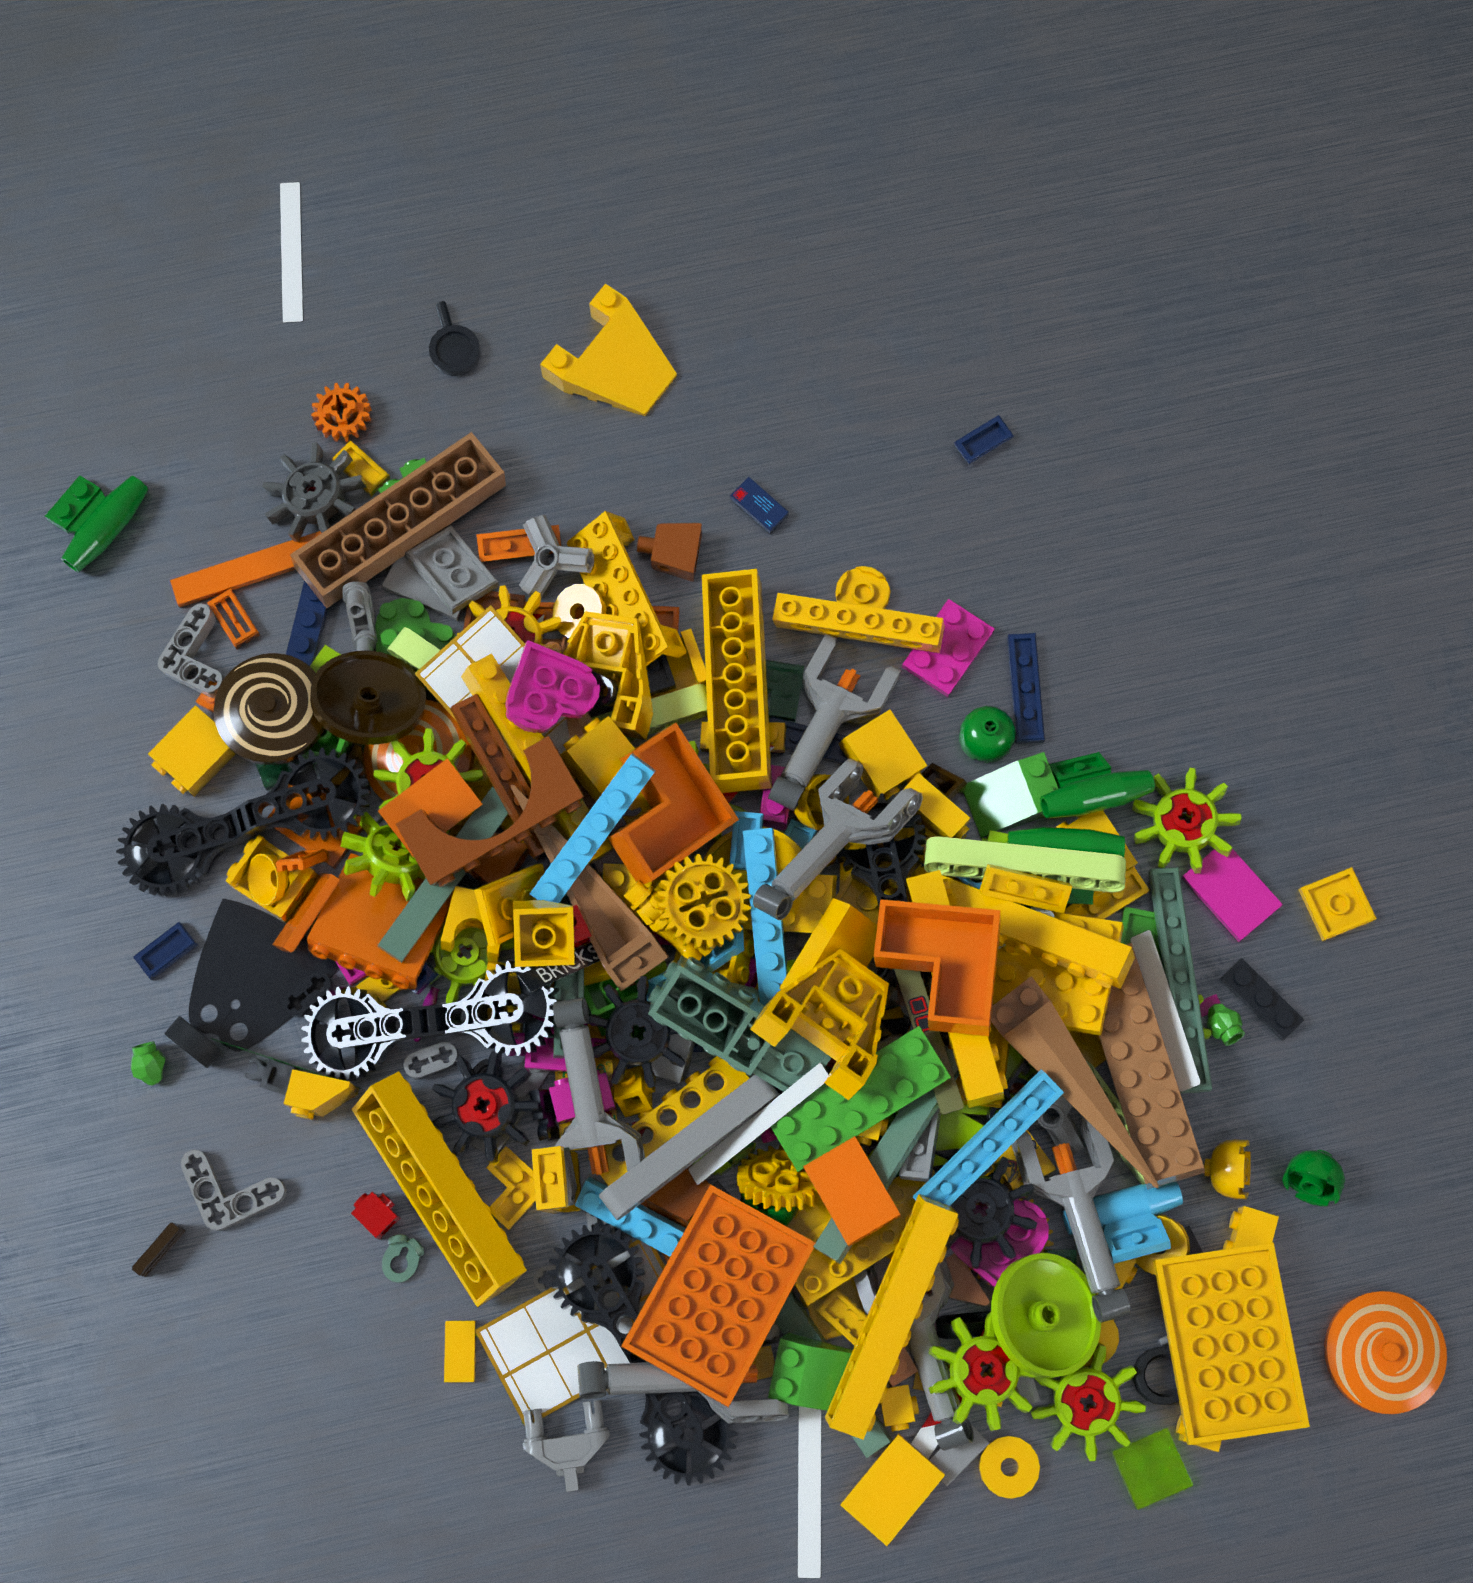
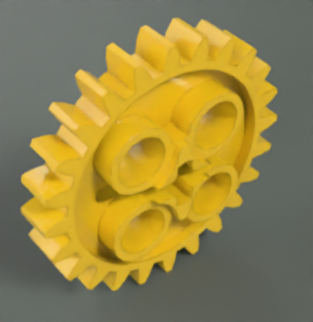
M697 854L694 858V863L687 856L683 859L684 867L678 862L674 863L673 869L675 873L667 870L664 874L669 881L661 880L658 884L665 891H658L655 897L663 900V902L655 906L658 910H664V913L658 918L659 921L668 920L669 922L664 929L665 932L674 929L676 932L673 940L683 936V946H686L692 940L696 950L701 946L702 942H704L706 949L710 950L713 941H715L718 947L724 944L723 937L729 942L734 939L732 931L739 934L743 930L738 923H746L748 921V918L742 913L751 910V906L744 904L745 901L751 898V895L742 892L748 886V883L739 884L737 881L742 873L733 875L731 873L733 864L724 868L722 857L717 863H713L712 854H709L705 861H702L700 854ZM712 877L715 879L718 885L717 889H709L705 884V878ZM678 888H687L691 893V899H682L678 895ZM725 891L727 893V896L711 900L707 906L700 904L685 912H680L679 910L681 907L695 904L700 898L706 900L720 892ZM716 905H725L729 911L728 916H720L716 911ZM690 914H696L701 918V927H695L689 922Z
M781 1144L779 1149H774L772 1146H768V1151L757 1149V1155L748 1154V1159H742L741 1166H738L737 1186H739V1192L745 1193L746 1200L753 1199V1205L763 1203V1209L775 1206V1211L777 1212L781 1207H786V1210L791 1212L792 1207L795 1206L799 1210H803L804 1204L814 1207V1200L823 1202L805 1169L797 1172Z

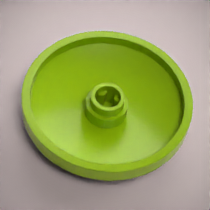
M1037 1253L1022 1257L1011 1263L1001 1274L992 1296V1324L1001 1348L1008 1358L1020 1369L1042 1378L1061 1377L1079 1370L1092 1357L1100 1338L1101 1323L1097 1320L1092 1306V1296L1096 1294H1091L1086 1275L1071 1261L1051 1253Z

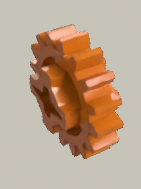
M335 383L333 390H330L327 386L324 387L326 394L323 396L317 393L316 397L319 403H312V408L315 412L311 416L316 421L315 426L317 430H322L325 438L332 434L335 442L339 440L340 436H343L344 440L348 442L349 435L351 434L358 438L357 431L359 429L367 430L364 421H371L368 412L372 411L370 403H367L366 394H361L357 386L351 390L349 383H346L344 388H340L338 383ZM341 405L343 407L342 419L340 417Z

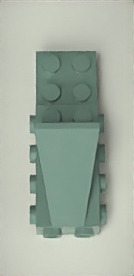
M682 955L677 963L672 961L663 975L667 978L662 987L656 985L648 998V1001L651 1002L648 1014L656 1022L674 1029L681 1037L702 1046L706 1052L725 1060L737 1071L745 1072L750 1076L753 1073L783 1092L819 1063L825 1068L831 1059L829 1055L792 1029L775 1047L751 1031L750 1028L763 1008L768 1004L763 1005L758 1002L759 990L730 982L720 973L715 972L712 974L704 969V965L699 960L693 957L686 958Z

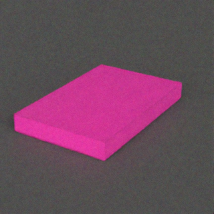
M1214 849L1202 859L1201 873L1195 874L1191 868L1181 877L1238 942L1283 905L1233 849L1228 857Z

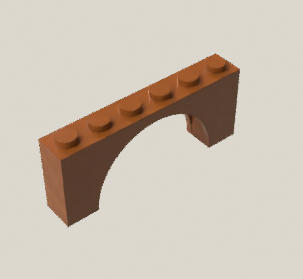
M549 736L523 750L531 772L530 796L521 816L504 832L482 840L456 838L440 829L431 820L426 811L422 809L396 823L397 828L430 885L435 886L438 884L441 888L455 880L454 874L464 869L465 873L477 868L481 865L479 860L485 856L496 857L506 851L504 845L515 840L516 844L520 843L532 835L530 830L539 825L544 829L557 821L556 815L563 811L570 814L582 807L581 801L586 798Z

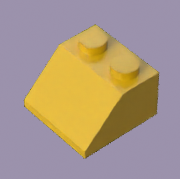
M545 900L513 901L515 967L575 965L573 906Z
M292 1069L284 1105L291 1109L290 1113L295 1114L296 1117L313 1120L314 1115L323 1117L357 1096L359 1088L349 1081Z

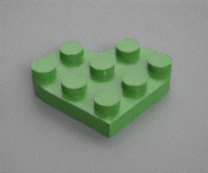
M400 598L381 605L375 625L377 652L391 655L387 649L404 627L412 630L440 650L456 637L450 626L432 623L429 613L423 604L413 599Z

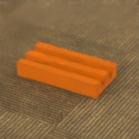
M231 588L207 602L236 649H239L241 644L250 642V639L254 636L255 638L260 636ZM228 597L231 598L250 628L249 632L246 633L225 601ZM218 603H221L241 636L236 639L215 606Z
M301 850L276 861L277 872L287 869L288 871L296 869L305 870L328 860L327 850Z

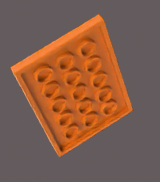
M710 1184L621 1347L729 1408L809 1259L815 1242Z

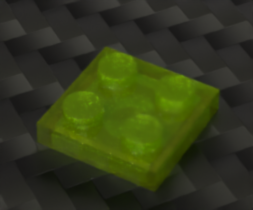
M1163 1428L1133 1441L1127 1447L1122 1446L1111 1451L1136 1510L1193 1486L1168 1428Z

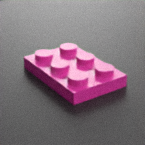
M950 599L947 600L936 616L943 618L945 625L940 653L913 649L902 664L903 669L946 697H949L995 630V628Z

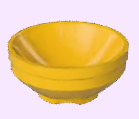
M269 853L255 855L250 861L247 872L250 893L253 899L263 906L279 902L290 885L288 869L277 872L276 861L279 858Z

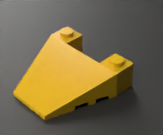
M605 283L589 303L591 318L604 326L579 358H576L556 344L540 364L542 377L565 393L571 395L575 393L588 397V400L595 402L599 400L612 404V407L646 416L677 377V373L629 300Z
M586 611L567 642L569 644L563 655L584 663L591 669L616 682L618 686L616 700L611 705H608L614 707L611 716L612 721L625 737L647 740L653 717V707L639 620L637 618ZM607 687L603 691L604 696L608 693Z
M839 949L805 975L797 978L792 984L778 991L763 1008L750 1030L774 1047L790 1029L797 1032L837 1061L824 1083L847 1100H850L864 1086L877 1063L878 1055L876 1054L877 1043L881 1038L880 1024L885 1012L889 983L842 949Z

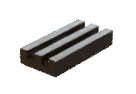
M169 1223L132 1266V1270L139 1276L147 1277L186 1230L179 1224Z

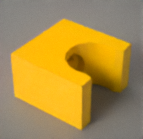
M459 886L454 888L440 940L441 950L449 952L454 949L455 939L462 930L479 928L485 932L474 890ZM503 943L496 946L487 945L488 961L498 962Z

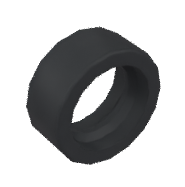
M181 1016L164 1033L205 1068H208L222 1052L218 1046Z
M1154 1347L1146 1350L1137 1358L1134 1369L1137 1372L1133 1377L1136 1390L1145 1400L1153 1404L1171 1405L1179 1402L1177 1388L1168 1394H1158L1147 1385L1145 1379L1146 1368L1152 1360L1157 1358L1171 1360L1169 1347Z

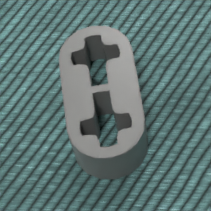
M440 1042L409 1054L404 1061V1070L413 1079H424L454 1067L457 1064L456 1058L459 1057V1054L451 1043ZM444 1048L448 1052L453 1053V1055L449 1056L448 1063H444L442 1059L433 1061V1058L441 1055V1050ZM418 1058L420 1062L429 1060V1064L421 1067L422 1072L417 1073L414 1069L410 1070V1067L414 1065V1059Z

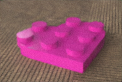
M527 640L507 692L505 703L507 709L506 717L524 731L545 733L558 722L561 716L578 719L589 712L599 698L600 685H597L596 678L591 673L592 669L584 663Z
M1016 1200L1014 1202V1214L1031 1218L1037 1222L1035 1231H1026L1016 1226H1010L1005 1234V1238L1014 1247L1016 1258L1012 1261L1007 1259L998 1244L993 1242L982 1246V1261L978 1269H973L970 1261L973 1248L972 1243L960 1238L950 1248L959 1260L994 1288L1001 1274L1011 1263L1022 1257L1040 1253L1048 1240L1049 1225L1046 1215L1037 1205L1027 1200ZM976 1204L974 1214L980 1213L984 1217L988 1207H981Z

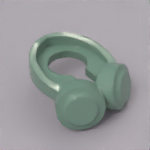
M396 1234L388 1238L389 1247L382 1259V1270L389 1280L399 1283L408 1280L416 1272L420 1257L424 1255V1249L418 1240L414 1238L409 1239L407 1235ZM407 1247L409 1250L406 1256L408 1262L407 1269L403 1273H395L391 1269V1261L400 1255L402 1248Z

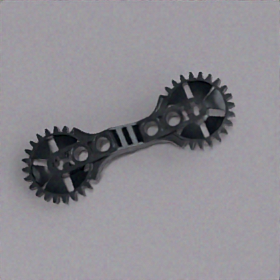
M324 748L320 749L319 756H316L312 750H309L308 759L298 755L300 764L296 765L289 762L292 772L282 771L277 783L266 795L247 800L226 814L205 818L194 814L185 807L179 813V807L176 805H172L170 811H168L165 804H161L159 812L152 805L149 806L148 815L141 810L138 811L140 820L136 821L130 818L129 820L133 827L131 829L123 827L122 830L128 835L126 838H118V841L124 844V848L116 850V853L125 857L119 860L118 864L127 866L122 874L126 877L133 875L129 883L132 885L140 883L139 890L142 892L149 888V893L156 896L160 889L161 895L167 897L169 889H171L174 894L179 895V886L189 890L188 881L190 879L198 883L199 879L195 874L197 872L206 874L212 860L219 852L240 845L262 831L281 827L289 829L303 838L310 831V838L313 841L316 840L318 834H321L324 842H327L329 834H332L338 840L340 830L350 833L348 828L350 824L357 828L359 827L355 820L356 817H366L361 808L370 807V804L363 800L364 797L371 795L369 790L363 789L370 782L365 778L360 779L365 774L363 768L355 770L358 764L355 759L347 763L348 755L345 752L338 758V752L335 749H332L329 756ZM315 762L317 763V767H318V771H319V775H320V778H319V779L317 778V775H316V772H315V769H314V766H313V763H315ZM347 767L351 772L336 787L331 780ZM326 789L328 792L325 800L319 797L322 795L321 790ZM308 793L313 797L311 798V801L307 796ZM295 797H302V806L296 810L290 809L291 800ZM340 797L358 801L356 804L349 801L341 800ZM273 805L275 807L273 816L263 818V809ZM327 811L331 812L335 827H331ZM155 818L157 819V824H158L159 832H158L156 823H155V821H154ZM218 827H224L225 835L219 840H214V831ZM196 835L198 838L197 844L193 848H187L186 840L190 836ZM132 841L145 844L147 848L131 845ZM163 845H166L169 849L165 850L166 855L163 856L159 852L163 850ZM149 858L158 863L144 877L141 878L137 874ZM170 871H171V874H172L173 879H174V882H173V883H172V880H171Z
M880 793L878 802L867 813L871 816L872 820L895 798V795H892L886 801L884 794ZM921 815L913 816L903 827L913 828L915 831L913 836L899 841H895L893 837L891 841L883 842L884 847L878 848V844H866V848L847 850L844 846L836 855L839 863L844 862L843 868L845 872L852 869V878L865 884L872 890L877 898L879 907L880 899L908 902L906 879L910 878L912 873L921 864L917 855H924L925 853L924 847L921 845L926 844V836L923 835L926 833L925 825H920L922 823ZM884 861L892 863L888 868L878 867ZM894 887L898 889L895 894H884L887 888ZM885 968L884 972L880 975L883 980L889 983L885 1011L901 1007L903 1017L881 1020L880 1040L892 1034L902 1033V1035H905L908 1030L909 1032L913 1030L895 970ZM920 971L928 998L930 1000L932 984L931 972ZM939 1031L943 1043L948 1046V1032Z
M506 961V966L496 964V972L492 970L486 971L489 980L479 978L467 997L458 1002L441 1005L394 1009L384 1004L377 995L367 994L365 989L357 990V987L350 986L347 988L337 987L336 990H327V997H317L320 1005L309 1006L314 1013L313 1015L304 1016L310 1023L309 1026L302 1027L303 1031L308 1032V1036L301 1039V1041L309 1043V1047L304 1050V1053L313 1054L309 1063L318 1064L317 1072H326L325 1076L344 1081H356V1077L365 1078L366 1071H376L373 1063L383 1064L395 1045L404 1040L467 1033L476 1037L486 1048H495L496 1053L505 1052L506 1056H515V1054L517 1056H526L527 1052H537L536 1045L538 1047L546 1046L544 1037H554L550 1030L551 1027H557L553 1015V1003L562 1001L554 998V995L560 989L550 988L552 984L550 983L530 992L518 975L537 966L515 967V961ZM516 973L521 994L508 993V974ZM346 998L351 1017L338 1019V1002ZM518 1006V1010L514 1012H508L507 1008ZM489 1007H491L493 1011L490 1019L487 1016V1010ZM463 1011H465L466 1013V1020L464 1023H462L461 1021V1014ZM535 1015L544 1018L545 1021L543 1022L533 1016ZM399 1019V1021H400V1028H399V1030L397 1031V1030H396V1022H397V1020ZM524 1023V1043L517 1045L512 1025ZM371 1024H373L374 1026V1032L372 1035L370 1033ZM353 1030L354 1035H346V1032ZM341 1048H355L354 1068L346 1069Z
M595 1223L592 1232L589 1231L586 1225H583V1234L578 1235L575 1230H571L573 1237L571 1241L564 1237L562 1238V1242L565 1245L564 1249L554 1248L559 1258L549 1259V1262L556 1266L555 1270L547 1272L549 1276L556 1278L555 1281L549 1284V1287L559 1289L553 1297L555 1300L565 1299L561 1304L563 1310L572 1306L570 1313L572 1317L581 1312L582 1322L606 1328L613 1334L621 1347L628 1333L623 1334L619 1331L620 1321L624 1318H631L635 1322L640 1313V1298L644 1291L645 1283L638 1280L637 1277L645 1275L646 1272L643 1269H638L637 1266L642 1264L644 1259L642 1257H634L640 1249L638 1246L629 1248L632 1242L630 1236L621 1240L623 1234L621 1229L617 1230L613 1235L609 1224L605 1227L604 1232L601 1231L598 1223ZM595 1236H599L598 1256H595ZM628 1251L630 1257L613 1269L607 1263L609 1260ZM568 1253L583 1262L582 1266L566 1259L565 1255ZM597 1266L598 1269L604 1268L600 1273L607 1285L601 1287L595 1277H589L593 1274V1267ZM582 1277L585 1285L566 1295L563 1289ZM622 1285L629 1288L627 1294L624 1291ZM611 1291L617 1292L619 1294L618 1303L613 1307L605 1306V1295ZM595 1303L599 1310H594ZM621 1347L630 1363L647 1362ZM698 1391L645 1394L646 1403L640 1424L646 1426L648 1431L639 1433V1436L648 1439V1443L642 1445L641 1449L651 1451L645 1459L647 1462L657 1461L653 1468L654 1472L664 1468L663 1479L666 1480L671 1474H674L675 1484H679L681 1478L685 1477L687 1486H691L693 1477H696L698 1482L703 1484L704 1474L707 1473L710 1478L714 1479L713 1469L715 1467L721 1471L725 1470L721 1463L722 1459L732 1460L731 1456L726 1453L727 1449L737 1448L735 1444L729 1442L730 1438L738 1436V1432L731 1431L729 1428L735 1423L728 1424L721 1418L703 1430L701 1422L717 1413L712 1410L707 1399ZM686 1396H691V1406L687 1401ZM673 1399L679 1400L682 1405L681 1412L676 1416H669L666 1413L667 1403ZM658 1413L664 1423L656 1419ZM687 1414L690 1419L684 1420L690 1430L696 1429L697 1431L693 1435L695 1440L691 1443L687 1439L682 1441L681 1437L685 1433L680 1424L675 1428L673 1426V1423L682 1421ZM674 1440L678 1446L658 1457L655 1451ZM705 1440L722 1450L721 1455L718 1456L703 1447V1441ZM687 1451H691L690 1474H686Z

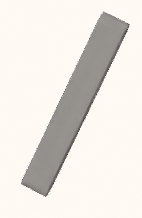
M757 1075L752 1076L599 1194V1198L616 1220L623 1218L730 1136L780 1094L770 1083Z

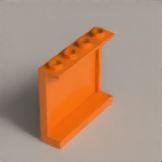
M350 853L348 859L355 858V857H359V856L356 855V854ZM343 867L338 877L340 879L339 884L323 906L307 937L308 950L317 958H329L337 961L339 965L346 969L355 968L365 972L367 976L373 979L382 978L390 981L397 988L416 990L419 974L447 918L453 892L407 957L400 963L377 947L409 902L406 901L400 884L385 882L381 891L374 897L369 895L374 876L368 870L345 875ZM417 878L413 880L415 892L423 883V879Z

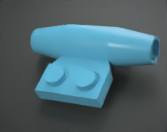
M1177 1181L1148 1190L1145 1184H1139L1094 1196L1093 1201L1114 1264L1171 1249L1170 1239L1161 1219L1155 1216L1183 1204L1182 1193ZM1064 1210L1062 1211L1063 1222L1067 1233L1071 1235L1073 1233Z

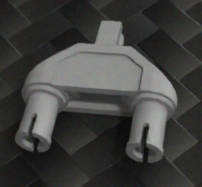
M364 582L347 583L343 586V601L346 603L352 644L357 651H373L376 648L377 632L375 631L376 619L370 589Z
M602 1399L593 1401L595 1413H592L591 1401L582 1402L587 1430H584V1433L548 1438V1436H544L542 1408L533 1410L535 1422L532 1421L531 1410L522 1411L526 1430L523 1449L551 1469L556 1470L557 1477L564 1476L566 1492L579 1490L577 1474L584 1473L586 1463L610 1437V1430L608 1427H604Z

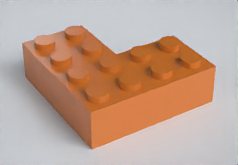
M677 723L663 729L620 758L624 765L633 753L656 770L641 790L651 808L607 837L636 882L639 880L643 884L653 881L673 867L674 863H679L739 820Z
M880 899L874 949L875 965L880 968L933 972L928 1011V1027L930 1031L990 1036L1001 911Z

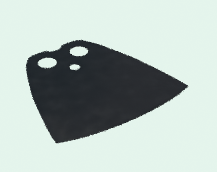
M222 899L198 962L189 1002V1022L202 1033H214L219 1036L222 1042L248 1049L263 1040L292 1017L282 1007V1000L287 992L313 972H324L331 978L339 967L329 958L320 959L315 957L308 950L306 936L302 938L292 953L276 948L272 944L286 923L249 905ZM314 979L313 983L315 986L308 993L311 994L316 989L320 990L326 980ZM304 995L300 999L291 998L292 1005L289 1007L290 1010L293 1008L300 1010L302 1008L300 1002L307 996ZM232 1000H239L240 1007L238 1009L230 1007ZM211 1004L216 1007L218 1015L214 1021L206 1023L201 1020L199 1012L203 1006ZM238 1022L244 1023L248 1029L247 1036L240 1041L233 1040L229 1034L231 1026ZM222 1043V1045L226 1046L227 1048L231 1049L232 1051H235V1052L243 1051V1050H241V1049H238V1048H235V1047H232V1046H229V1045H226V1044H223V1043Z

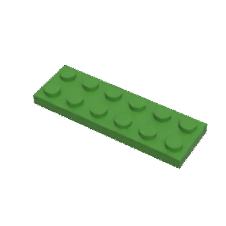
M920 1026L876 1052L878 1057L874 1069L864 1086L850 1100H847L831 1087L824 1084L771 1126L797 1172L804 1169V1165L854 1136L856 1137L951 1078V1075Z

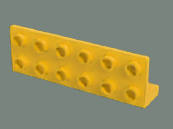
M604 511L567 541L568 547L592 548L594 566L591 573L579 572L584 584L596 589L601 594L600 596L606 605V614L637 618L639 620L646 666L662 654L675 658L682 657L687 651L677 629L660 625L624 545L628 546L635 540L626 519Z
M900 1176L895 1178L887 1192L901 1217L853 1244L841 1264L815 1248L813 1249L795 1283V1287L801 1295L800 1300L805 1308L895 1251L916 1201L912 1196L927 1182L903 1180ZM830 1220L804 1236L816 1243Z

